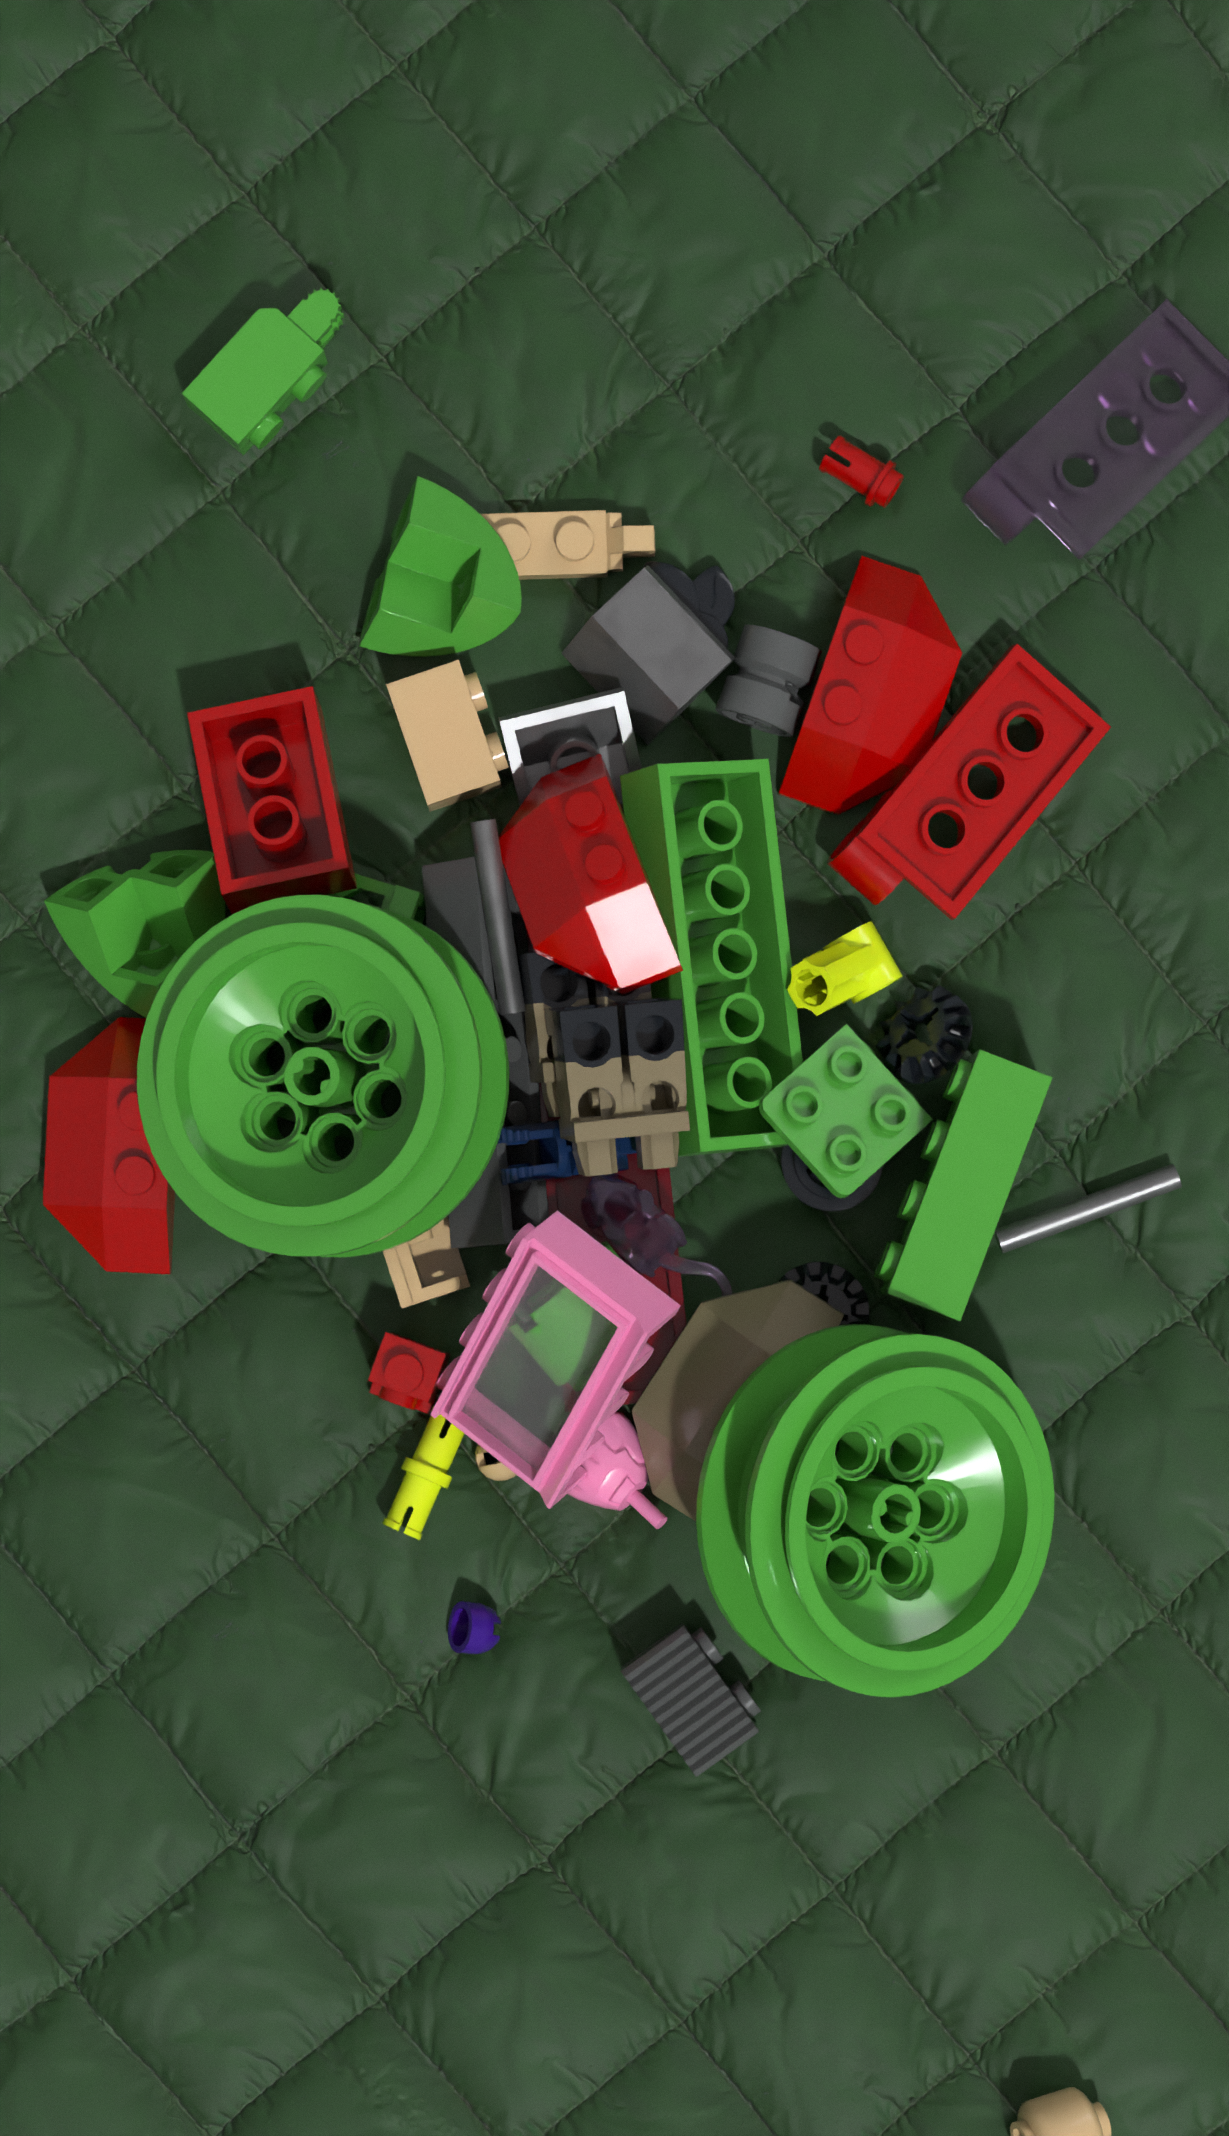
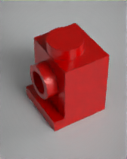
M385 1332L368 1381L373 1382L369 1393L396 1405L430 1414L439 1390L436 1386L437 1381L447 1368L451 1354L398 1334Z

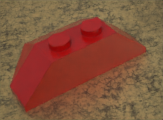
M861 556L778 795L835 815H840L856 805L895 787L932 742L962 656V651L922 576Z
M601 753L542 776L498 836L502 862L536 954L578 974L602 982L606 987L622 995L683 971Z
M119 1017L49 1076L43 1205L106 1272L171 1274L175 1191L163 1176L152 1155L143 1129L137 1094V1061L146 1018Z

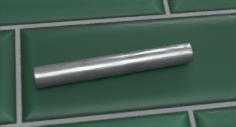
M496 819L470 823L500 1015L523 1012L526 1010Z
M1170 1164L997 1228L994 1232L995 1238L1003 1254L1182 1188L1180 1177L1174 1164Z

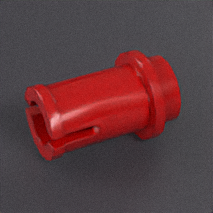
M839 435L829 449L850 461V466L847 467L825 454L819 466V471L831 475L866 497L865 504L869 507L877 503L885 508L896 494L904 478L903 474L895 470L896 462L890 460L885 464L848 442L842 435Z

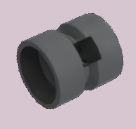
M745 624L734 654L735 659L733 660L739 667V671L726 677L715 711L745 726L778 736L792 737L804 705L803 700L797 695L798 690L811 685L822 651L808 642L780 631Z

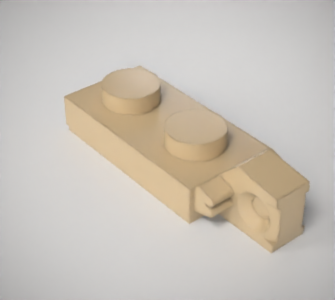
M606 510L480 514L488 521L506 545L517 569L519 580L608 577L609 572L623 571V558L655 556L654 525L622 526L621 513H606Z

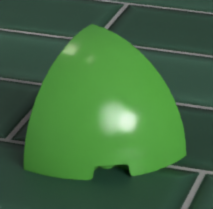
M417 476L393 529L391 548L384 570L375 581L359 647L402 656L425 657L458 653L494 639L516 620L521 613L522 596L520 580L506 545L488 521L454 493L434 482Z
M172 850L152 853L150 855V862L140 870H128L122 875L115 873L111 866H105L67 884L44 900L56 928L85 969L109 993L145 1018H147L153 1000L164 979L178 959L198 938L225 919V900L221 895L214 853L203 850Z

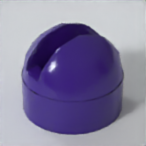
M460 1601L454 1606L448 1623V1640L454 1652L482 1654L492 1649L499 1642L500 1636L493 1635L494 1625L501 1624V1619L494 1609L482 1603Z

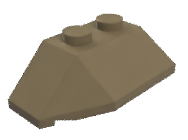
M791 1279L773 1283V1285L702 1301L632 1408L653 1495L696 1521L698 1486L705 1454L714 1429L737 1390L753 1371L781 1348L807 1334L839 1326L845 1313Z

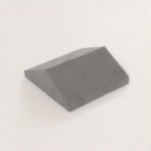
M649 566L644 567L592 615L561 653L598 693L623 687L633 730L647 745L651 744L735 659L729 650Z
M623 687L499 717L520 806L542 776L601 753L624 813L620 776L640 770L642 766Z

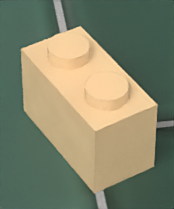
M456 660L386 684L430 812L502 787L498 771L507 769L509 766L497 732L485 735L477 712L487 709L488 705L476 672L464 676L460 662Z

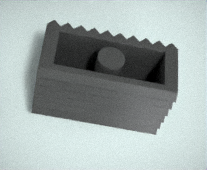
M681 1623L621 1667V1672L697 1777L759 1732L758 1726L752 1718L760 1713L761 1709L740 1680L731 1686H728L714 1666L724 1658L701 1627L691 1634L685 1624Z

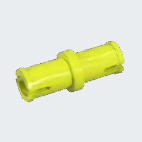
M442 1415L436 1418L430 1416L412 1459L405 1457L401 1469L406 1471L388 1515L382 1522L383 1525L399 1531L407 1510L412 1507L413 1512L403 1533L418 1540L423 1535L421 1533L441 1487L448 1489L453 1477L447 1475L464 1436V1433L451 1423L445 1438H440L447 1421Z

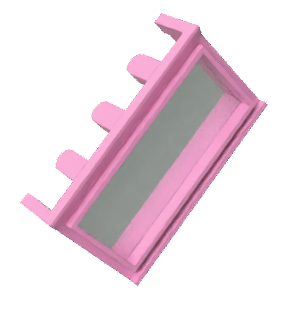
M558 1210L537 1227L527 1223L511 1240L506 1249V1255L511 1258L508 1267L502 1269L485 1289L482 1299L488 1305L484 1313L478 1314L462 1333L459 1343L465 1349L462 1355L456 1357L439 1377L436 1386L442 1390V1393L430 1414L434 1418L442 1415L538 1491L548 1509H551L584 1479L588 1471L580 1465L599 1448L605 1438L598 1431L599 1426L624 1404L629 1396V1392L622 1387L623 1383L647 1362L654 1351V1348L646 1343L648 1338L674 1317L681 1306Z

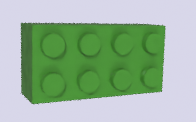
M980 1049L969 1056L968 1061L959 1060L958 1064L951 1070L942 1094V1098L952 1101L946 1120L944 1122L937 1119L936 1122H932L919 1158L930 1161L922 1182L917 1180L909 1182L897 1213V1218L907 1221L899 1243L892 1240L891 1242L887 1241L874 1274L875 1278L884 1281L879 1294L950 1321H961L1053 1077Z

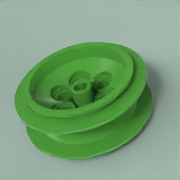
M294 895L275 898L245 908L214 925L186 950L167 974L153 1000L140 1040L137 1061L139 1112L152 1155L163 1176L191 1211L225 1236L248 1247L287 1256L355 1257L370 1255L409 1242L433 1228L466 1198L482 1176L496 1148L506 1116L509 1095L507 1044L497 1010L482 980L456 948L432 929L398 912L342 897ZM326 999L332 1009V1018L329 1025L319 1032L313 1023V1012L320 1001ZM383 1019L390 1028V1039L385 1049L377 1053L371 1045L370 1034L375 1024ZM279 1042L284 1049L285 1060L281 1070L273 1075L267 1067L266 1058L271 1046ZM395 1083L401 1093V1105L395 1114L388 1117L382 1109L381 1098L384 1090L390 1084ZM289 1105L295 1113L296 1124L290 1136L284 1138L278 1130L277 1119L282 1109ZM347 1126L352 1131L354 1147L352 1152L342 1160L335 1150V1138L337 1133Z
M867 1324L840 1325L807 1334L781 1348L752 1372L737 1390L714 1429L700 1473L696 1508L698 1548L710 1591L731 1628L751 1649L777 1667L796 1675L827 1681L845 1690L878 1697L912 1696L949 1684L983 1662L1005 1640L1023 1615L1038 1586L1051 1543L1054 1521V1483L1047 1444L1033 1409L1013 1380L992 1360L960 1342L934 1335L906 1333L889 1327ZM839 1441V1450L835 1456L836 1445ZM892 1444H893V1451H892V1454H891V1456H890V1449H891V1446H892ZM830 1554V1561L828 1567L826 1568V1561L828 1555ZM884 1556V1563L881 1567V1561Z

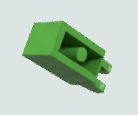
M320 288L318 291L314 289L312 294L308 293V299H303L287 317L278 308L258 309L182 392L187 406L243 456L253 445L259 450L265 447L282 428L284 420L279 416L296 398L301 403L308 400L326 379L327 374L322 369L328 362L323 348L335 336L334 331L340 330L339 326L343 325L342 318H344V314L341 313L343 311L342 307L339 305L340 299L336 298L335 292L331 293L329 289L323 290Z

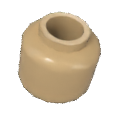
M1068 2087L1022 2103L1017 2114V2121L1011 2123L1010 2136H1111V2125L1104 2107L1099 2102L1091 2103L1087 2096L1079 2089Z

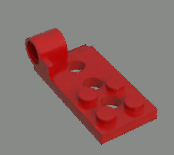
M1016 643L1007 649L892 790L885 792L867 816L856 824L843 838L828 858L827 864L873 905L883 901L905 879L949 919L954 920L1105 736L1111 726ZM1014 717L1027 719L1035 728L1036 742L1029 752L1015 749L1008 740L1007 727ZM974 765H984L990 768L996 776L997 790L989 800L976 797L969 789L968 774ZM935 813L948 814L957 824L958 837L950 848L936 845L929 836L928 824Z

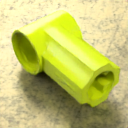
M869 921L832 941L822 948L823 951L816 952L791 967V983L787 991L797 1008L808 1009L818 1016L850 999L855 1004L902 978L903 975L874 923Z

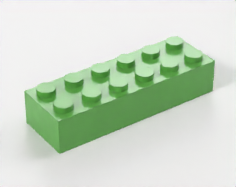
M769 759L664 763L621 775L620 782L624 815L683 968L681 972L651 983L652 998L671 997L682 999L687 1088L686 1111L689 1112L690 1131L678 1132V1157L788 1146L759 1111L760 1101L803 1063L797 1007L787 991L791 983L790 968L792 967Z

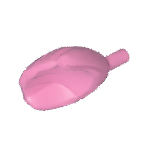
M616 1411L599 1426L598 1431L605 1438L599 1448L580 1465L588 1472L584 1479L568 1495L585 1503L611 1510L621 1511L631 1505L654 1528L659 1529L666 1523L668 1518L641 1493L647 1484L648 1474L637 1430L631 1420L623 1413Z

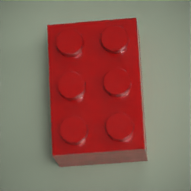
M313 686L188 712L187 716L221 895L230 912L234 914L252 905L275 898L294 895H329L357 889L323 711Z

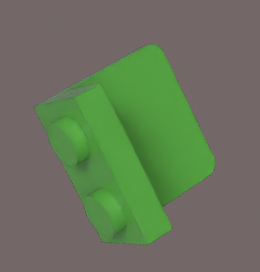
M847 1024L769 1092L759 1104V1111L763 1118L826 1188L838 1198H846L933 1120L919 1105L914 1095L901 1085L876 1057L873 1050Z

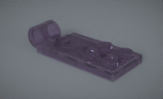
M1166 299L995 462L965 494L961 502L1005 546L1012 542L1037 517L1080 560L1229 417V361ZM1156 375H1167L1173 378L1181 390L1180 401L1172 404L1158 401L1151 393L1150 379ZM1115 416L1129 419L1137 429V442L1128 446L1115 443L1107 434V420ZM1070 458H1079L1086 461L1093 469L1094 483L1084 488L1071 485L1063 475V462Z

